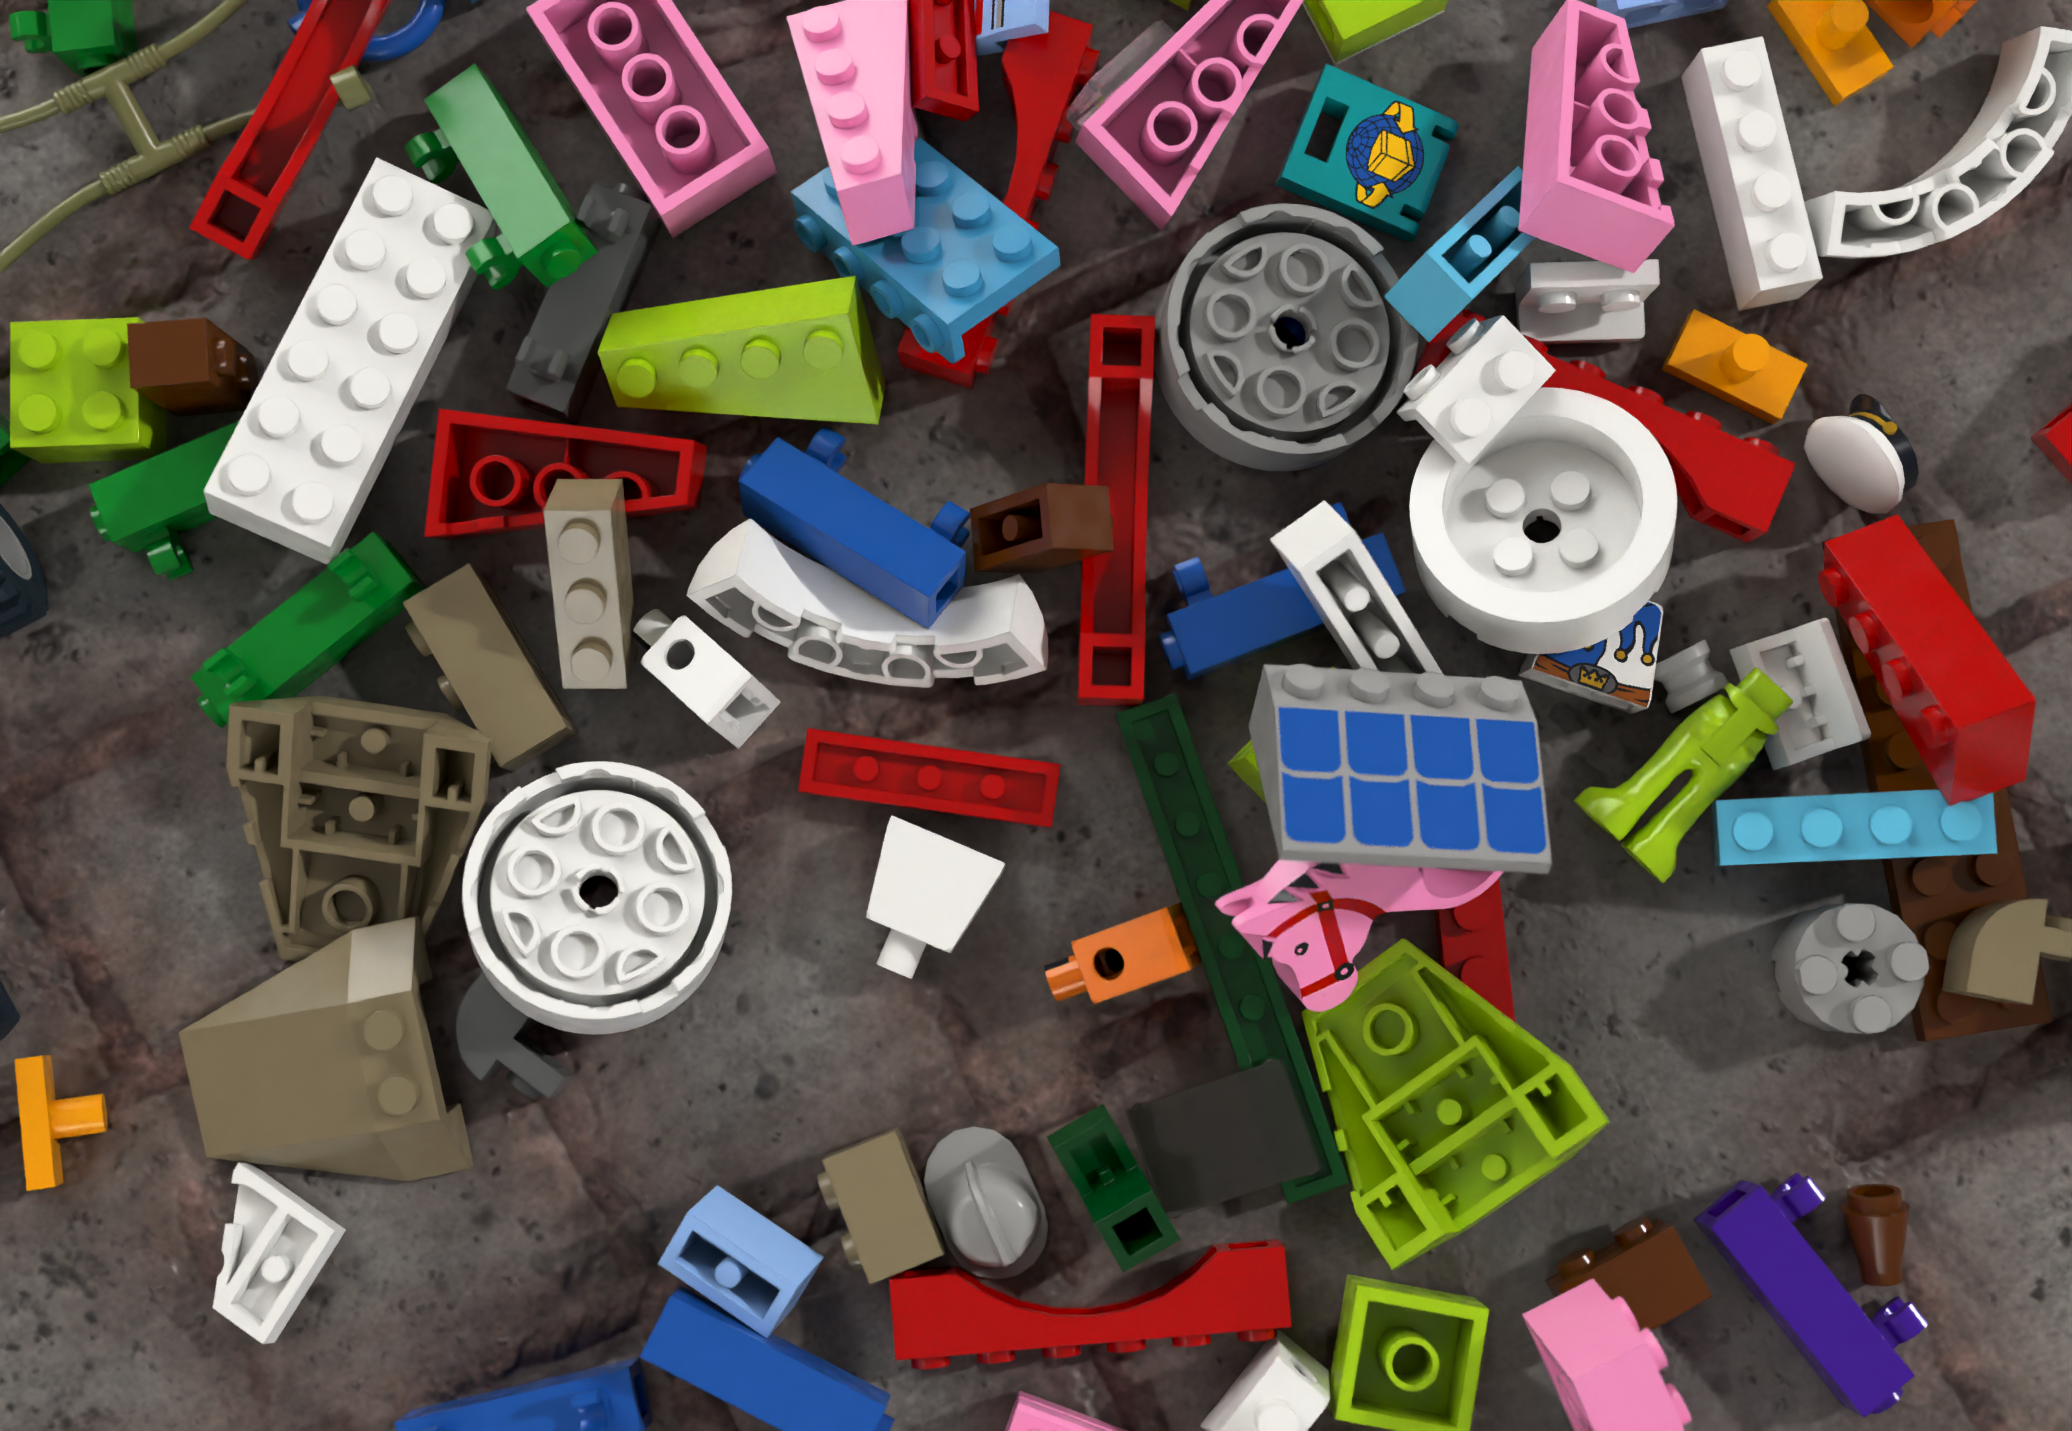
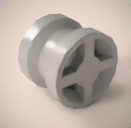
M1705 639L1656 663L1654 680L1662 682L1668 695L1665 703L1671 713L1719 691L1728 683L1724 673L1713 669L1708 659L1711 649Z

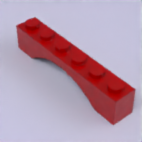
M312 0L284 59L250 121L219 169L189 227L190 229L247 260L258 258L341 100L332 84L330 76L353 64L356 68L358 67L393 0Z
M1050 10L1048 33L1008 39L1002 56V82L1013 109L1017 133L1016 160L1008 192L1002 203L1037 231H1039L1040 223L1031 219L1038 199L1050 200L1060 170V165L1052 163L1059 141L1066 144L1070 143L1079 118L1080 108L1072 105L1079 84L1086 87L1090 86L1100 57V50L1092 48V24ZM1015 298L962 335L965 356L955 364L947 361L937 351L934 353L927 352L917 342L911 329L906 325L897 350L901 366L972 389L977 372L988 375L999 343V339L990 336L998 314L1006 317L1009 316Z
M1466 309L1459 312L1430 342L1426 340L1413 369L1410 381L1428 365L1432 364L1435 368L1440 365L1452 352L1446 346L1447 342L1465 323L1473 318H1476L1479 322L1486 320V318ZM1523 335L1556 370L1541 387L1577 390L1610 401L1627 411L1650 431L1667 456L1673 471L1677 495L1691 519L1746 543L1767 533L1796 463L1780 457V449L1759 438L1746 437L1742 440L1721 431L1722 424L1711 416L1694 411L1686 412V414L1663 405L1664 399L1652 390L1640 386H1629L1626 389L1606 380L1605 372L1599 367L1581 360H1572L1570 363L1547 354L1548 348L1542 342Z
M1091 314L1084 485L1108 486L1110 512L1113 517L1114 551L1082 560L1077 705L1137 707L1144 700L1146 534L1155 316Z
M1279 1239L1213 1244L1192 1266L1162 1286L1125 1301L1093 1307H1057L1017 1299L982 1283L959 1266L910 1269L895 1274L889 1279L895 1361L911 1359V1368L945 1367L950 1365V1356L976 1354L977 1363L981 1364L1004 1363L1016 1359L1015 1350L1041 1348L1042 1357L1065 1358L1081 1354L1080 1345L1106 1343L1108 1352H1134L1146 1348L1145 1339L1172 1337V1346L1196 1347L1210 1344L1211 1334L1237 1332V1340L1265 1341L1277 1337L1276 1328L1292 1327L1285 1248Z

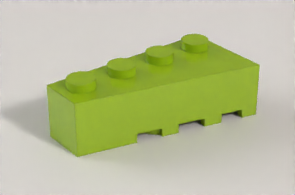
M856 276L612 313L598 349V355L617 407L879 424L886 384Z

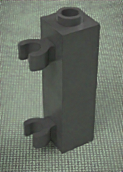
M593 182L589 194L585 195L575 220L585 228L599 252L582 263L574 273L561 278L548 287L528 336H524L515 357L516 364L505 387V390L518 404L571 425H577L602 366L598 349L611 314L625 312L662 225L653 205L649 203L645 193L633 186L617 182L613 189Z

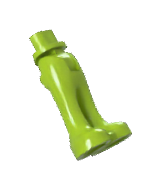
M1757 667L1737 686L1731 683L1725 685L1723 691L1729 698L1719 694L1690 714L1630 779L1616 788L1590 786L1573 800L1604 831L1620 842L1660 794L1682 772L1687 769L1691 770L1692 777L1678 794L1652 816L1646 825L1635 830L1620 844L1630 856L1662 884L1673 874L1676 868L1677 847L1684 835L1702 813L1755 760V757L1765 744L1766 734L1774 735L1780 730L1775 721L1793 703V700Z

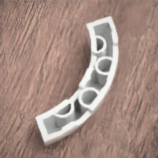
M2040 26L2003 42L1998 67L1980 112L1952 150L1916 179L1899 188L1887 191L1864 193L1834 191L1805 201L1817 256L1857 259L1885 257L1914 251L1950 239L1981 223L2007 205L2036 177L2055 152L2052 148L2062 134L2069 117L2072 115V31Z
M750 518L731 529L710 549L697 567L687 592V596L739 635L749 638L754 631L773 642L787 647L788 658L795 662L857 680L894 686L929 688L933 686L935 678L973 676L975 685H987L1018 679L1047 670L1048 636L1044 618L1033 592L1020 574L996 582L963 587L933 625L926 629L828 567L814 562L785 546Z

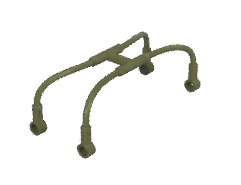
M224 0L194 25L159 46L153 43L144 49H140L138 52H134L53 92V98L15 113L0 116V133H4L45 120L60 112L68 115L106 96L138 153L122 163H118L116 166L100 172L99 179L64 199L0 252V274L48 232L91 201L106 193L114 195L133 184H137L139 181H143L189 158V156L191 157L200 151H204L206 148H210L212 146L211 141L244 129L247 126L256 108L223 118L205 127L197 124L195 127H191L189 130H185L160 143L128 85L150 73H154L156 70L166 67V60L185 51L206 37L236 13L248 0ZM354 64L330 76L332 84L341 99L337 107L345 106L350 112L373 101L371 86L363 80Z

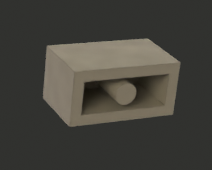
M899 1126L830 1153L822 1160L826 1171L817 1174L822 1195L830 1211L841 1209L849 1233L841 1236L846 1258L854 1273L864 1270L869 1285L944 1255L945 1243Z

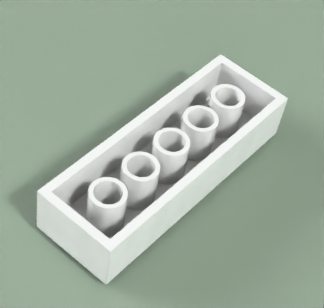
M376 157L203 491L210 514L324 564L329 563L339 555L478 276L465 253L476 242L495 237L496 221L488 209Z

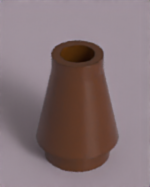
M1864 1184L1849 1188L1846 1191L1847 1203L1841 1206V1210L1861 1268L1862 1282L1871 1286H1893L1903 1281L1902 1260L1910 1209L1909 1204L1902 1201L1901 1189L1887 1184Z

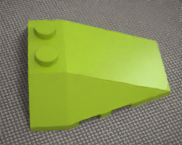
M1403 938L1357 971L1358 980L1356 986L1344 1002L1323 1012L1312 1011L1307 1008L1301 1012L1323 1092L1328 1094L1337 1131L1333 1132L1338 1150L1344 1153L1354 1189L1350 1194L1355 1212L1392 1270L1445 1243L1483 1220L1572 1159L1610 1123L1568 1062L1407 939Z

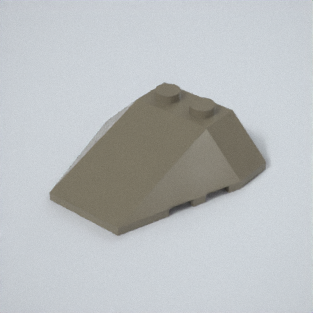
M322 695L242 701L229 705L226 769L231 787H238L247 819L243 829L248 845H254L263 875V880L259 885L280 959L299 962L356 928L418 915L424 940L426 939L487 803L491 738L447 713Z
M419 915L356 928L178 1032L206 1158L401 1181H412L471 1169L474 1166L461 1104L445 1106L420 994L419 985L433 977Z

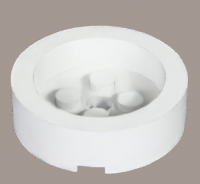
M1541 387L1469 464L1459 465L1435 439L1429 445L1415 472L1409 503L1417 570L1428 595L1437 608L1446 617L1450 615L1458 623L1476 633L1478 640L1489 645L1520 653L1552 654L1581 649L1605 640L1633 621V616L1648 602L1654 592L1659 591L1667 574L1673 551L1677 514L1676 484L1667 456L1658 441L1640 421L1610 401L1577 390ZM1537 516H1543V520L1556 524L1560 533L1552 541L1536 543L1524 534V530L1530 523L1536 521Z
M607 761L581 762L558 767L556 772L539 778L523 788L519 786L509 793L493 809L476 834L465 864L462 884L463 908L472 948L482 971L498 993L513 1007L542 1024L563 1031L592 1035L612 1034L647 1025L665 1016L687 1000L709 974L718 957L726 932L732 899V876L725 846H722L716 831L705 816V811L682 788L654 772L633 765ZM598 875L611 879L618 889V896L612 903L604 907L592 909L581 899L579 889L588 878Z

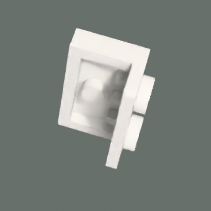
M1504 315L1481 322L1473 318L1465 323L1447 342L1446 346L1452 352L1437 368L1432 364L1428 365L1406 385L1403 392L1409 398L1396 411L1404 421L1417 420L1459 465L1469 464L1556 371Z
M1821 618L1729 650L1740 681L1757 667L1793 700V703L1775 721L1780 730L1774 735L1766 734L1767 739L1764 746L1773 770L1796 764L1871 737V731L1831 623L1827 618Z

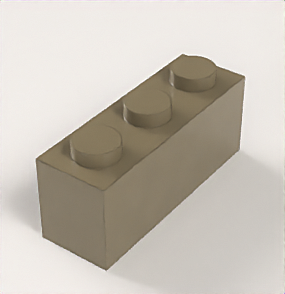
M557 479L543 513L562 688L627 689L638 656V644L632 637L636 622L623 479Z
M468 563L403 602L412 618V621L405 624L411 640L423 656L427 657L433 654L444 672V675L437 678L443 694L456 711L462 708L466 709L476 726L475 730L492 739L490 765L497 762L499 767L514 772L579 733L482 571Z

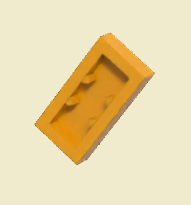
M1771 0L1767 5V8L1834 107L1880 80L1894 68V65L1866 26L1869 11L1863 0Z
M1694 309L1687 316L1661 370L1774 425L1782 419L1808 364L1769 346L1768 342L1760 335L1745 334Z
M51 1055L14 1059L26 1190L56 1187L64 1183L59 1139L107 1132L108 1120L105 1097L101 1093L56 1100Z

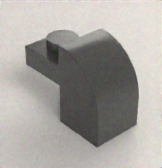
M482 971L464 995L456 1018L457 1045L470 1071L479 1080L496 1077L505 1065L510 1069L506 1079L522 1093L536 1100L541 1094L548 1099L562 1095L577 1075L527 1036L538 1021L526 1016L504 999Z

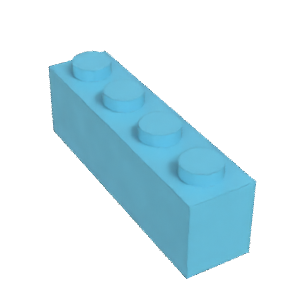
M1939 789L1716 800L1711 804L1715 866L1997 853L1993 793L1969 802L1961 801L1951 807L1947 804Z

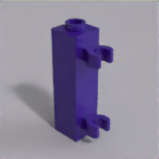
M1799 1173L1793 1174L1774 1191L1772 1196H1769L1761 1185L1743 1179L1740 1180L1695 1217L1693 1221L1844 1407L1864 1418L1870 1413L1879 1414L1886 1411L1901 1398L1903 1394L1901 1387L1915 1376L1894 1348L1919 1334L1929 1324L1912 1302L1908 1301L1905 1304L1898 1296L1884 1304L1870 1321L1792 1224L1796 1219L1811 1212L1826 1199L1824 1193L1810 1176H1806L1803 1179Z

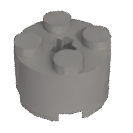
M1827 904L1813 910L1801 912L1781 930L1772 950V961H1775V978L1781 991L1777 992L1780 1001L1798 1020L1819 1030L1873 1034L1884 1032L1887 1028L1895 1026L1915 1007L1924 986V976L1929 970L1927 952L1918 943L1916 935L1897 915L1873 904ZM1843 957H1850L1852 961L1853 973L1850 979H1845L1848 969L1841 963Z

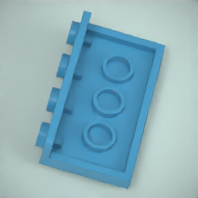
M918 135L914 147V160L916 164L914 229L852 246L829 166L790 191L797 214V219L793 222L794 229L804 246L813 253L817 251L823 253L833 262L842 278L856 276L858 284L872 296L875 304L886 317L890 319L897 317L911 329L917 342L927 352L934 353L937 351L952 364H955L965 356L962 340L964 333L1061 266L1059 248Z

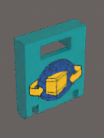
M1326 63L1318 75L1275 185L1403 241H1413L1420 226L1415 221L1400 214L1404 212L1420 220L1424 217L1451 148L1442 140H1453L1458 131L1459 123L1452 118ZM1320 112L1340 119L1345 113L1326 162L1305 154L1304 152Z

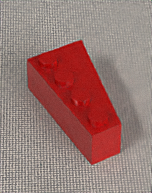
M439 409L424 537L451 540L545 528L543 510L557 479H623L626 518L700 509L707 446L688 439Z
M1898 514L1824 542V570L1818 573L1821 592L1827 603L1833 608L1837 607L1857 646L1870 665L1947 804L1951 807L1961 801L1969 802L2025 781L2036 699Z

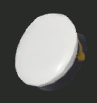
M1859 394L1851 401L1849 416L1823 417L1815 420L1808 428L1804 449L1809 462L1825 484L1845 503L1871 514L1888 513L1901 501L1902 495L1916 485L1919 470L1917 457L1909 439L1897 426L1886 408L1874 397Z

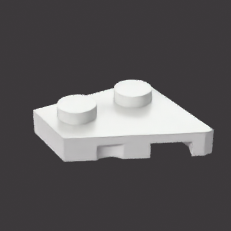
M238 1163L233 1170L231 1182L239 1184L233 1223L225 1224L221 1249L224 1255V1266L221 1273L217 1276L213 1309L260 1343H275L346 1229L252 1163Z

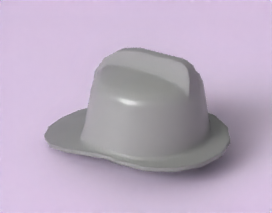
M975 1126L953 1131L937 1143L927 1160L924 1177L928 1201L950 1251L960 1265L978 1277L1000 1280L1017 1276L1036 1262L1045 1247L1048 1222L1043 1203L1023 1158L1010 1140L995 1130Z

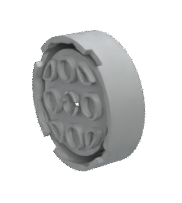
M1282 203L1263 205L1239 212L1237 217L1219 225L1211 232H1207L1195 244L1164 290L1155 315L1154 368L1164 398L1183 427L1195 439L1219 456L1239 465L1265 471H1296L1318 466L1342 455L1362 440L1391 413L1404 394L1403 390L1409 383L1417 356L1418 331L1406 322L1402 315L1383 297L1399 281V278L1392 266L1382 255L1381 252L1384 248L1378 241L1358 225L1333 212L1308 205ZM1281 317H1292L1298 320L1305 330L1306 340L1304 345L1287 349V345L1281 342L1276 335L1275 327H1273L1276 320Z

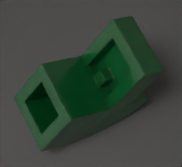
M1104 1104L1047 1136L1052 1149L1080 1194L1096 1228L1123 1273L1181 1240Z

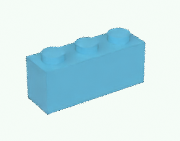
M1519 166L1427 250L1383 296L1402 315L1405 321L1412 325L1428 342L1536 238L1518 231L1523 170Z

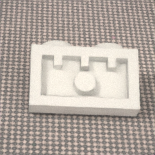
M1658 259L1645 260L1635 273L1602 261L1530 263L1515 283L1517 330L1522 335L1532 337L1543 344L1640 341L1645 335L1644 301L1660 285Z

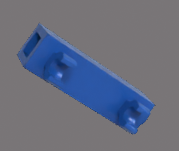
M827 426L822 427L815 434L805 453L777 437L762 455L756 453L746 462L738 480L744 516L749 519L751 518L758 525L926 629L933 625L965 585L966 551L961 549V547L970 535V531L963 526L970 519L971 513L948 501L938 512L929 529L838 474L847 460L846 455L839 452V449L845 444L846 438Z
M1341 502L1331 505L1350 525ZM1383 532L1361 540L1398 600L1406 592V589ZM1195 557L1174 565L1175 570L1172 571V574L1186 607L1167 614L1164 622L1167 632L1158 635L1170 669L1175 670L1181 667L1186 680L1189 681L1327 627L1289 568L1213 597L1199 557Z
M682 1286L670 1295L640 1355V1358L782 1431H890L895 1418L884 1413L891 1394L773 1333L768 1338H765L719 1305Z
M640 1357L413 1409L394 1422L396 1431H645L653 1420Z

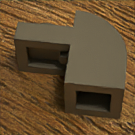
M2046 899L2002 900L1979 907L1960 923L1952 936L1947 954L1942 991L2003 1003L2032 1005L2039 958L2072 963V919L2046 916L2048 904Z

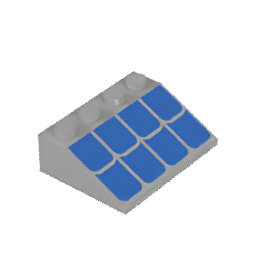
M1264 664L1248 727L1280 860L1549 873L1552 859L1538 726L1521 680H1509L1499 676L1486 678L1444 676L1435 672L1411 674L1380 672L1370 668L1347 670L1316 668L1305 664H1294L1291 666Z

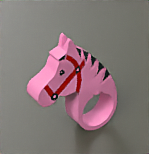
M1279 859L1263 879L1222 896L1215 902V905L1222 913L1235 916L1232 920L1233 926L1263 960L1267 959V957H1272L1275 973L1307 1009L1323 1012L1341 1004L1353 992L1358 980V972L1352 960L1362 949L1370 926L1378 915L1386 912L1446 909L1462 905L1486 891L1503 874V871L1282 861Z

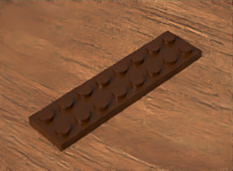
M1954 519L1907 526L1973 614ZM1829 538V539H1827V540H1825V541L1822 542L1823 551H1824V542H1826V541H1828V540H1831V539H1834V538ZM1835 607L1844 661L1871 731V737L1860 742L1869 793L1939 789L1862 651L1857 646L1837 607ZM2007 787L1993 792L1997 841L1996 854L1882 858L1892 913L1897 915L1916 935L1918 943L1926 950L1929 970L1924 976V986L1915 1007L1911 1010L1917 1041L1927 1042L2053 1022L2040 958L2032 1005L2003 1003L1942 991L1949 945L1960 923L1974 910L1988 903L2002 900L2029 899Z

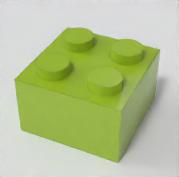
M139 317L10 322V448L40 463L145 460L165 452L166 410L130 388L127 324L142 323L144 321Z
M1347 1274L1329 1379L1330 1401L1327 1404V1408L1334 1419L1394 1431H1470L1489 1308L1475 1297Z

